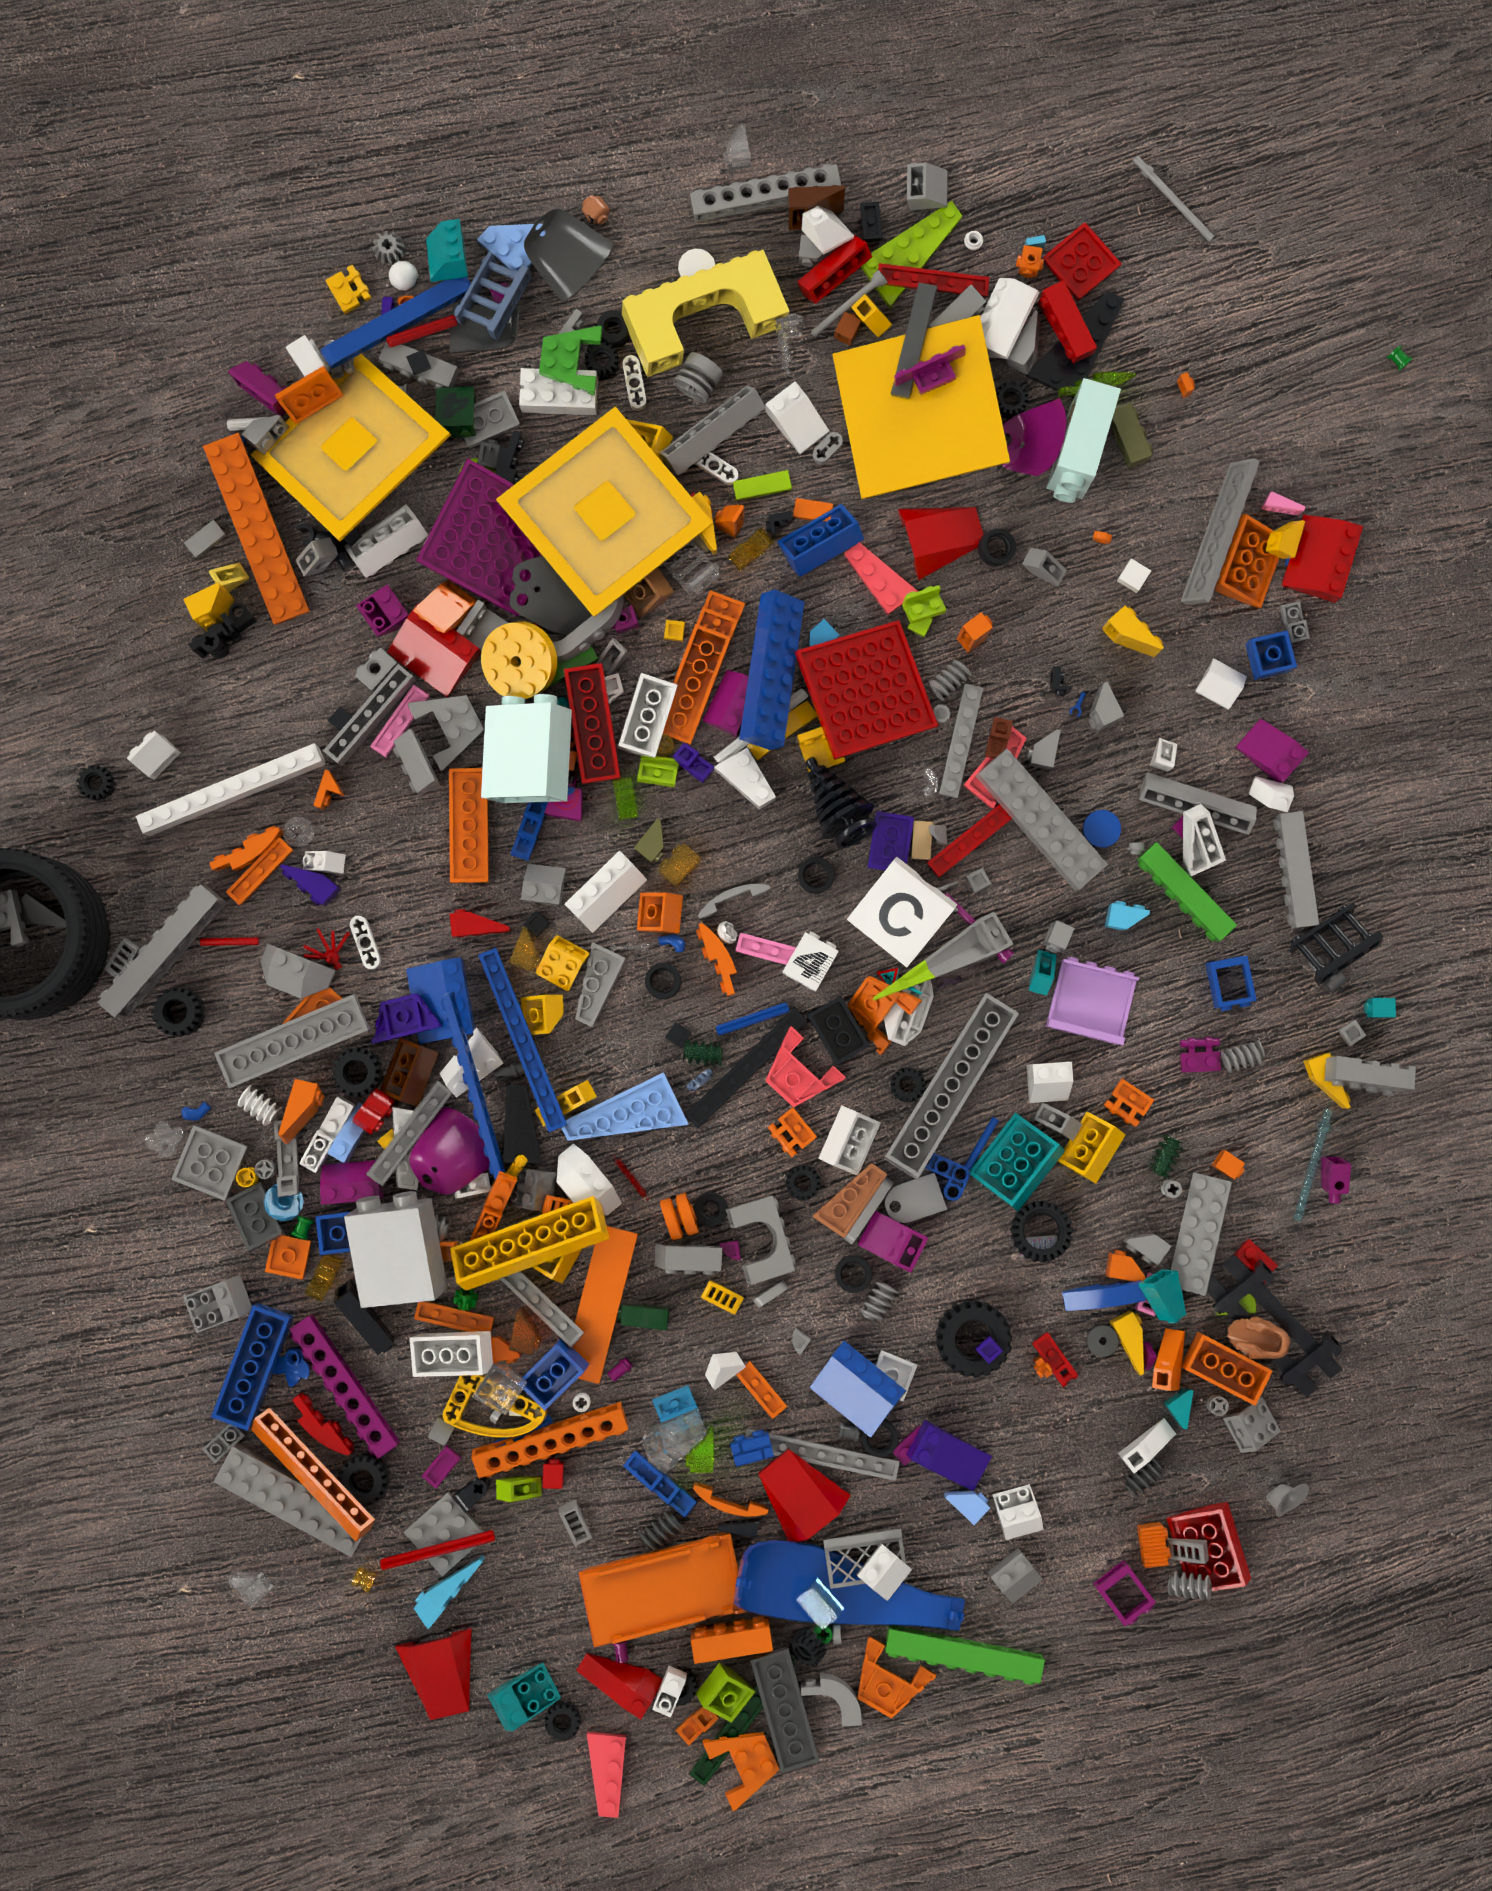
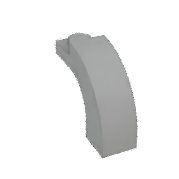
M820 1673V1681L810 1678L800 1682L801 1696L827 1695L836 1700L841 1709L842 1726H862L861 1710L857 1696L850 1685L843 1679L832 1674Z

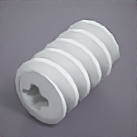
M250 1085L240 1096L238 1107L244 1106L245 1112L250 1111L251 1116L257 1115L256 1120H263L262 1124L266 1126L278 1117L282 1107L275 1110L276 1103L269 1105L270 1098L263 1101L264 1094L256 1096L258 1089L251 1092L252 1085Z

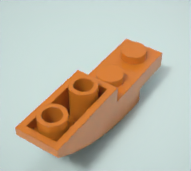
M272 826L265 829V832L262 834L254 833L247 836V840L242 841L245 849L240 847L232 850L230 855L216 856L213 858L214 861L209 863L211 869L218 872L231 866L232 870L238 872L247 868L278 837L281 838L283 830Z
M700 923L699 929H696L699 940L703 939L705 947H702L704 958H709V962L717 960L718 963L714 965L717 975L721 974L723 979L720 982L722 992L727 993V996L734 995L735 992L730 978L731 975L737 974L734 963L720 939L707 926Z
M501 1171L498 1172L481 1209L470 1241L495 1232L503 1210L517 1182V1177Z

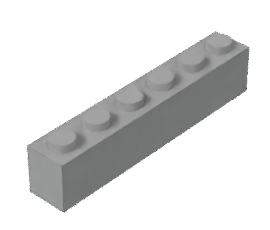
M746 385L663 449L659 454L669 471L677 476L685 473L688 467L699 462L706 453L716 449L719 443L730 438L737 429L743 428L750 419L757 417L766 408L757 390Z
M398 664L323 751L340 766H343L416 682V679Z
M1147 772L1140 787L1139 800L1182 814L1184 811L1202 804L1210 812L1214 824L1249 835L1256 822L1257 807L1158 775Z
M1303 811L1279 814L1275 816L1273 824L1275 831L1278 833L1276 845L1278 850L1280 849L1281 854L1279 865L1280 868H1283L1282 885L1286 888L1284 901L1289 909V914H1287L1288 924L1291 925V929L1319 925Z

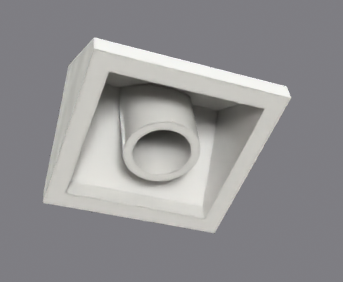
M1213 658L1195 692L1229 710L1243 690L1247 676Z

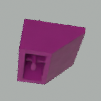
M388 584L356 605L377 637L399 630L409 616Z

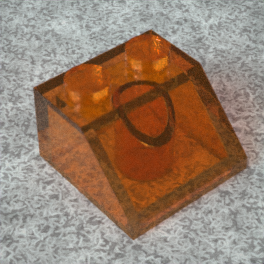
M520 1307L516 1312L509 1350L532 1355L535 1350L540 1348L542 1336H539L540 1330L524 1307Z

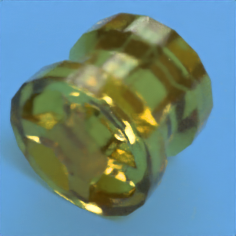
M662 735L657 753L667 756L672 753L674 743L670 736Z

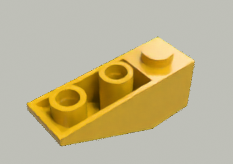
M1324 1053L1304 1060L1303 1062L1310 1080L1341 1108H1351L1349 1105L1351 1102L1350 1097L1344 1091L1343 1086H1333L1332 1082L1325 1081L1326 1058L1334 1056H1331L1330 1053Z

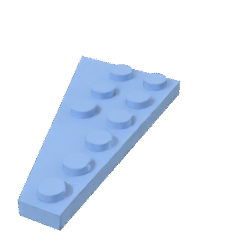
M663 1072L567 1119V1126L563 1127L562 1130L567 1141L689 1124Z

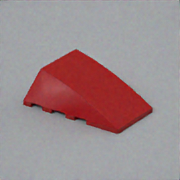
M976 507L898 509L902 527L906 529L913 553V565L918 581L938 571L943 566L954 562L959 557L977 549L979 540L984 535Z
M789 1448L758 1472L788 1541L800 1542L811 1538L841 1513L851 1496L850 1493L846 1490L844 1491L832 1480H829L819 1470L813 1468Z
M472 1628L455 1631L449 1637L415 1644V1641L395 1645L430 1720L469 1711Z

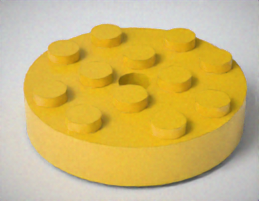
M518 621L501 625L489 634L482 648L481 664L486 680L500 695L528 699L534 697V695L541 694L551 685L557 671V654L553 642L541 628L528 622Z

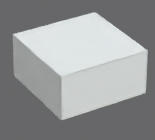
M1130 559L1117 582L1137 593L1151 570Z

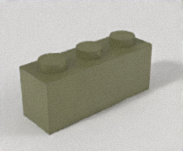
M1131 403L1115 409L1110 425L1128 469L1149 461L1153 453L1151 444L1147 443L1145 438V429L1139 424L1138 412L1132 407Z

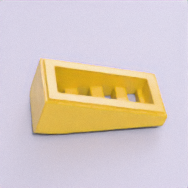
M711 1279L701 1295L702 1299L734 1315L744 1299L743 1296ZM715 1287L716 1290L713 1296H708L711 1289ZM721 1290L723 1291V1293L719 1301L715 1300V1298ZM726 1294H729L730 1296L726 1304H723L722 1302ZM733 1297L737 1298L733 1307L730 1308L729 1305Z

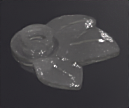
M161 1120L155 1126L154 1134L145 1136V1143L150 1150L157 1151L161 1157H171L176 1152V1145L182 1141V1127L171 1129L168 1123ZM165 1145H168V1149L164 1151Z

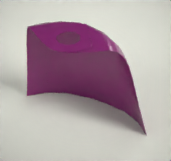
M1060 398L1018 414L1003 424L1004 434L1007 433L1012 438L1011 444L1007 446L1010 463L1002 464L1006 469L1039 476L1053 465L1062 448L1067 424L1065 409ZM1021 442L1025 444L1023 448H1020Z
M442 1107L415 1144L409 1158V1164L421 1185L444 1195L457 1192L489 1168L490 1160L484 1153L485 1143L479 1136V1126L461 1112L452 1108ZM432 1167L437 1168L436 1173L433 1170H431ZM424 1174L431 1177L433 1181L432 1184H428L424 1181Z

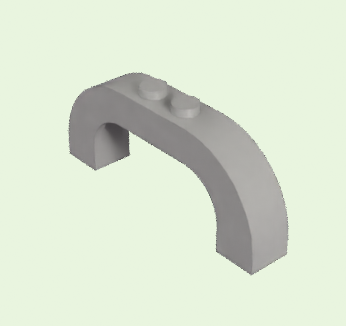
M623 595L596 617L591 616L564 639L553 642L557 654V663L575 658L581 652L587 651L596 640H600L605 636L606 632L614 626L621 615L624 602Z

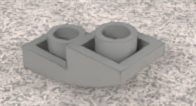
M1300 601L1280 605L1286 631L1288 630L1291 643L1309 639L1307 622L1303 619Z
M228 1424L202 1450L216 1464L245 1435L238 1427Z

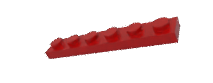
M878 264L877 270L887 280L885 284L887 286L917 289L919 283L937 286V292L960 295L968 286L972 285L982 297L986 298L988 296L990 277Z
M999 804L926 864L938 878L941 877L1008 823L1012 817Z

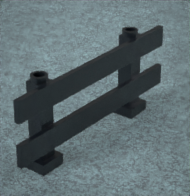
M1235 1254L1224 1262L1225 1268L1239 1281L1230 1290H1227L1211 1274L1207 1293L1215 1300L1212 1306L1218 1314L1226 1312L1234 1321L1242 1318L1251 1319L1252 1316L1239 1303L1242 1298L1250 1293L1306 1352L1296 1362L1288 1354L1278 1359L1270 1358L1282 1371V1375L1279 1377L1285 1385L1294 1384L1305 1397H1308L1318 1389V1386L1306 1374L1309 1370L1318 1365L1330 1379L1343 1370L1330 1356L1331 1353L1337 1356L1342 1352L1341 1344L1328 1330L1322 1334V1341L1318 1343L1262 1283L1264 1281L1267 1284L1274 1280V1273L1261 1259L1254 1263L1255 1270L1252 1272Z

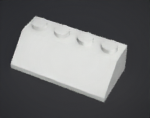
M999 278L980 317L988 357L1008 359L1038 297V290L1013 278Z
M406 504L364 532L362 537L352 547L348 544L344 547L365 578L376 574L383 566L391 564L399 555L407 553L414 545L423 542L428 534Z
M643 673L640 674L617 749L655 758L678 685Z
M619 851L565 905L594 933L647 879Z

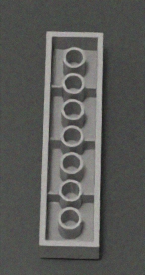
M1008 748L975 775L1074 891L1080 890L1108 865Z
M201 884L195 886L190 891L189 898L186 901L183 900L177 906L176 913L173 916L170 915L164 921L165 925L162 929L154 932L149 944H145L138 951L139 955L135 960L132 959L125 966L126 970L122 975H117L112 981L113 985L101 993L99 996L101 999L97 1003L114 1018L127 1019L227 904L215 891Z
M240 1443L232 1447L214 1480V1483L350 1557L355 1554L364 1538L363 1536L356 1542L288 1469Z

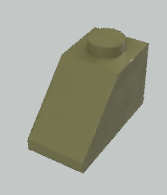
M658 818L634 847V850L651 864L654 861L658 863L664 855L661 820Z

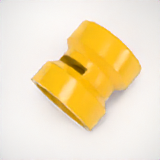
M242 1168L236 1175V1181L242 1187H250L258 1183L259 1177L255 1173V1168Z

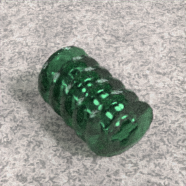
M687 1040L684 1045L683 1063L686 1058L689 1064L695 1059L697 1065H699L701 1060H703L704 1065H707L710 1060L712 1066L718 1061L721 1067L723 1048H721L720 1042L717 1043L716 1047L713 1046V1042H710L708 1047H706L705 1041H702L701 1045L698 1046L697 1040L694 1041L693 1045Z
M1162 1135L1161 1137L1165 1142L1158 1143L1162 1149L1155 1150L1159 1156H1152L1156 1163H1149V1166L1153 1169L1149 1171L1170 1179L1171 1177L1167 1174V1171H1174L1170 1164H1177L1173 1157L1180 1158L1176 1151H1183V1148L1179 1145L1182 1142L1167 1135Z

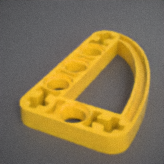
M468 1375L459 1376L443 1411V1419L447 1424L467 1432L490 1437L523 1435L537 1428L547 1416V1409L544 1411L533 1399L484 1375H471V1379L474 1381L480 1378L476 1388H474L476 1383H466L467 1379L464 1377ZM483 1382H488L491 1385L488 1393L481 1390ZM501 1390H505L508 1393L506 1401H501L498 1398V1393ZM458 1391L465 1394L464 1402L456 1400V1393ZM474 1392L532 1421L521 1427L502 1429L474 1424L461 1419ZM519 1398L523 1399L526 1404L522 1410L518 1409L515 1405L516 1400ZM530 1403H532L530 1408L534 1410L540 1408L542 1416L535 1417V1412L531 1410L526 1413ZM454 1405L461 1406V1409L458 1407L454 1412L457 1417L450 1419L448 1412L454 1410Z

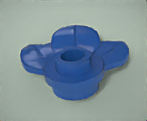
M291 1348L285 1356L280 1357L274 1370V1374L285 1373L289 1387L296 1385L301 1378L308 1379L310 1374L309 1364L304 1360V1355L299 1348ZM295 1354L297 1355V1361L294 1359Z

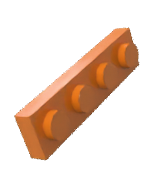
M278 837L226 893L241 906L294 850Z
M423 1301L418 1302L414 1319L466 1332L490 1331L491 1333L495 1317Z

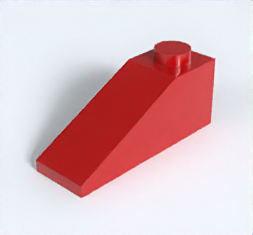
M466 909L454 910V913L449 914L453 938L511 932L509 926L471 912H466Z

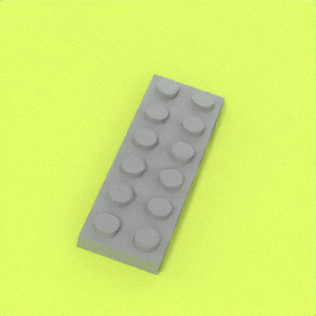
M1193 1172L1171 1270L1178 1271L1181 1290L1204 1296L1207 1295L1233 1183L1231 1181Z

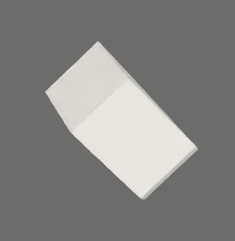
M1159 738L1150 766L1166 772L1170 771L1175 765L1177 744Z
M737 1352L713 1354L705 1376L712 1388L716 1390L746 1366Z

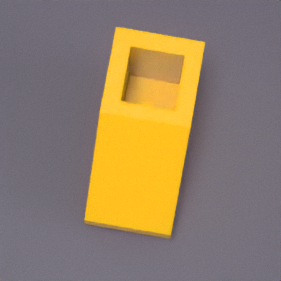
M866 294L851 307L878 338L893 325Z

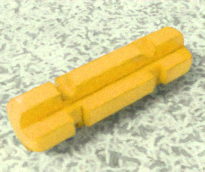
M518 1155L506 1173L517 1177L528 1159L524 1155Z

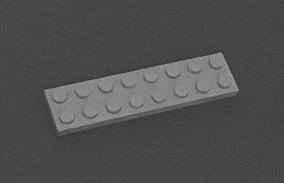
M1252 458L1230 463L1181 599L1182 603L1186 605L1209 603L1213 597L1215 585L1219 580L1220 571L1226 561V555L1232 544L1234 532L1238 527L1239 518L1245 508V502L1251 491L1254 476L1258 471L1257 468L1260 461Z
M353 994L217 1051L214 1054L228 1088H232L366 1032L370 1028L357 996Z

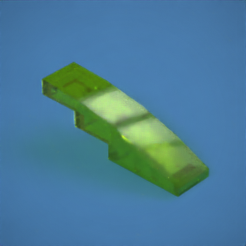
M1136 372L1094 373L1093 379L1089 380L1109 386H1116L1135 377ZM1082 380L1076 381V387L1058 388V396L1076 395Z

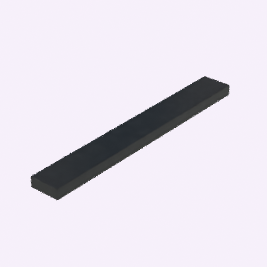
M794 1007L685 1116L699 1128L780 1049L790 1026L798 1031L808 1021Z

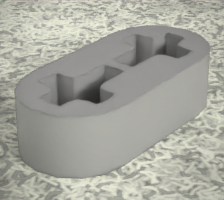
M832 432L828 434L813 450V460L819 465L827 463L840 450L843 439L839 433ZM831 438L833 440L837 438L838 445L833 444L831 447H829V445L831 444ZM825 449L827 450L824 455L825 458H817V452L822 453Z
M781 1280L757 1295L753 1302L759 1308L787 1290L788 1286L784 1280Z

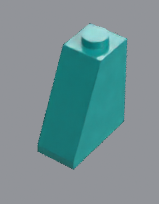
M1162 1269L1139 1283L1140 1289L1159 1320L1177 1323L1179 1319L1186 1316L1178 1271Z

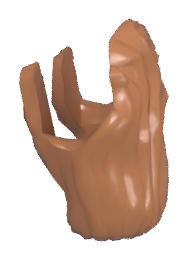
M1251 1317L1249 1320L1242 1318L1235 1320L1228 1327L1227 1337L1230 1343L1237 1350H1241L1242 1354L1248 1358L1278 1359L1284 1357L1289 1351L1290 1338L1287 1333L1265 1319L1259 1317Z

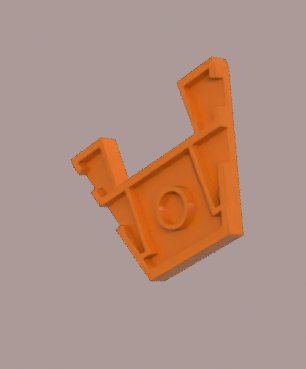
M868 976L847 1006L860 1026L863 1025L867 1031L869 1040L873 1041L878 1048L876 1049L878 1054L882 1055L892 1043L878 1029L895 1003L911 1015L922 1000L902 990L873 1000L877 994L890 985Z
M869 1635L857 1699L892 1719L937 1675L920 1664L912 1681L908 1682L876 1662L885 1644Z
M764 1732L741 1734L739 1737L727 1738L726 1736L719 1737L716 1740H702L709 1759L729 1751L742 1779V1785L725 1792L732 1811L738 1809L780 1770Z

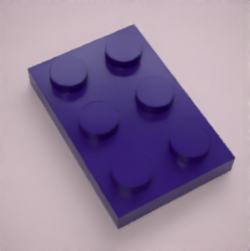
M876 811L875 821L877 826L872 834L867 868L885 871L896 857L907 864L914 817Z

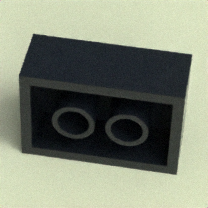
M841 996L807 1015L835 1066L870 1046Z

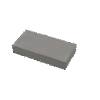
M212 520L184 542V544L195 558L198 559L227 535Z

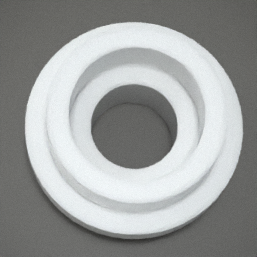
M978 231L967 233L964 239L965 246L970 250L979 249L983 244L982 235ZM975 239L977 243H971L970 240Z

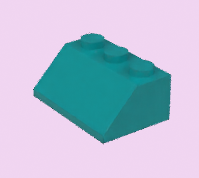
M460 219L441 221L426 238L430 281L436 282L468 277L464 235Z

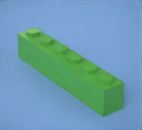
M1157 842L1152 844L1137 859L1139 862L1138 866L1144 872L1148 871L1153 876L1151 878L1153 882L1158 886L1161 885L1166 890L1165 894L1171 900L1175 899L1179 903L1178 907L1185 914L1188 913L1193 918L1191 920L1197 927H1202L1206 931L1205 935L1209 940L1219 942L1237 926Z

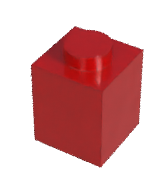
M549 1458L548 1461L544 1462L543 1488H563L565 1461H560L559 1458Z

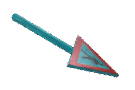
M900 968L879 971L877 974L884 983L891 985L897 980ZM913 987L907 988L919 995L922 994L921 991Z

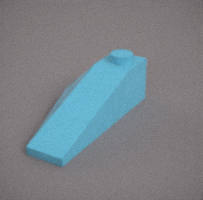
M483 1555L430 1587L426 1593L422 1591L415 1599L417 1604L414 1610L428 1629L445 1610L449 1601L457 1595L462 1585L469 1580L485 1559Z

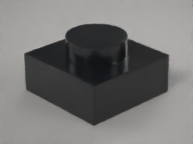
M675 1022L665 1038L682 1048L692 1032Z

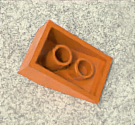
M298 1079L294 1080L278 1133L284 1143L288 1144L318 1112L319 1106L322 1107L325 1096L318 1084Z

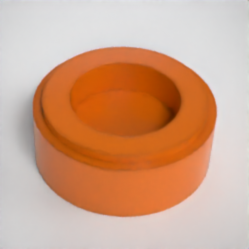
M1094 531L1092 539L1102 544H1110L1113 536L1105 532Z

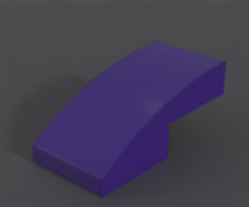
M683 743L673 755V759L702 783L714 771V766L700 757L699 752L686 743Z

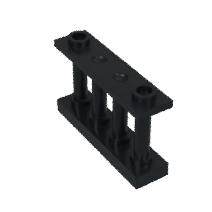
M1354 902L1349 906H1342L1337 911L1338 913L1302 937L1297 936L1291 941L1290 953L1292 954L1298 949L1316 969L1314 981L1318 986L1382 943L1384 936L1379 931L1369 934L1353 916L1356 907ZM1345 918L1363 938L1362 942L1358 945L1356 943L1353 944L1337 925ZM1331 929L1345 945L1347 952L1343 955L1337 954L1321 934ZM1315 939L1332 959L1331 963L1322 965L1306 944Z

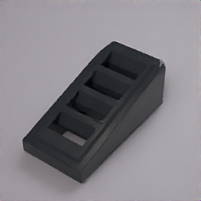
M759 1519L719 1522L718 1530L755 1538L757 1537Z

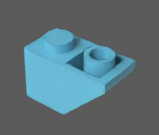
M1115 901V903H1111L1108 906L1105 927L1122 931L1127 930L1148 916L1150 910H1145V906L1142 905L1130 907L1126 906L1125 902Z

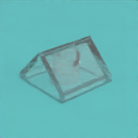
M493 1363L472 1395V1398L506 1416L527 1384V1381L509 1365Z

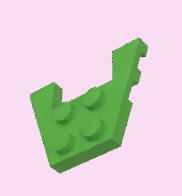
M602 326L543 337L539 368L540 375L559 383L564 382L572 385L574 389H582L587 391L588 394L595 396L596 376L577 375L581 344L601 345Z

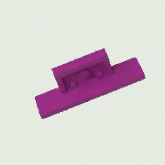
M954 346L946 353H938L928 361H920L912 368L898 371L894 375L895 386L913 379L920 395L956 380L950 362L965 356V346Z

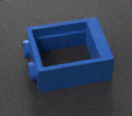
M1247 955L1205 963L1214 1009L1220 1008L1221 1011L1233 1009L1232 1005L1239 1004L1241 1008L1251 1006L1252 1001H1257ZM1241 965L1248 997L1223 1002L1216 969Z

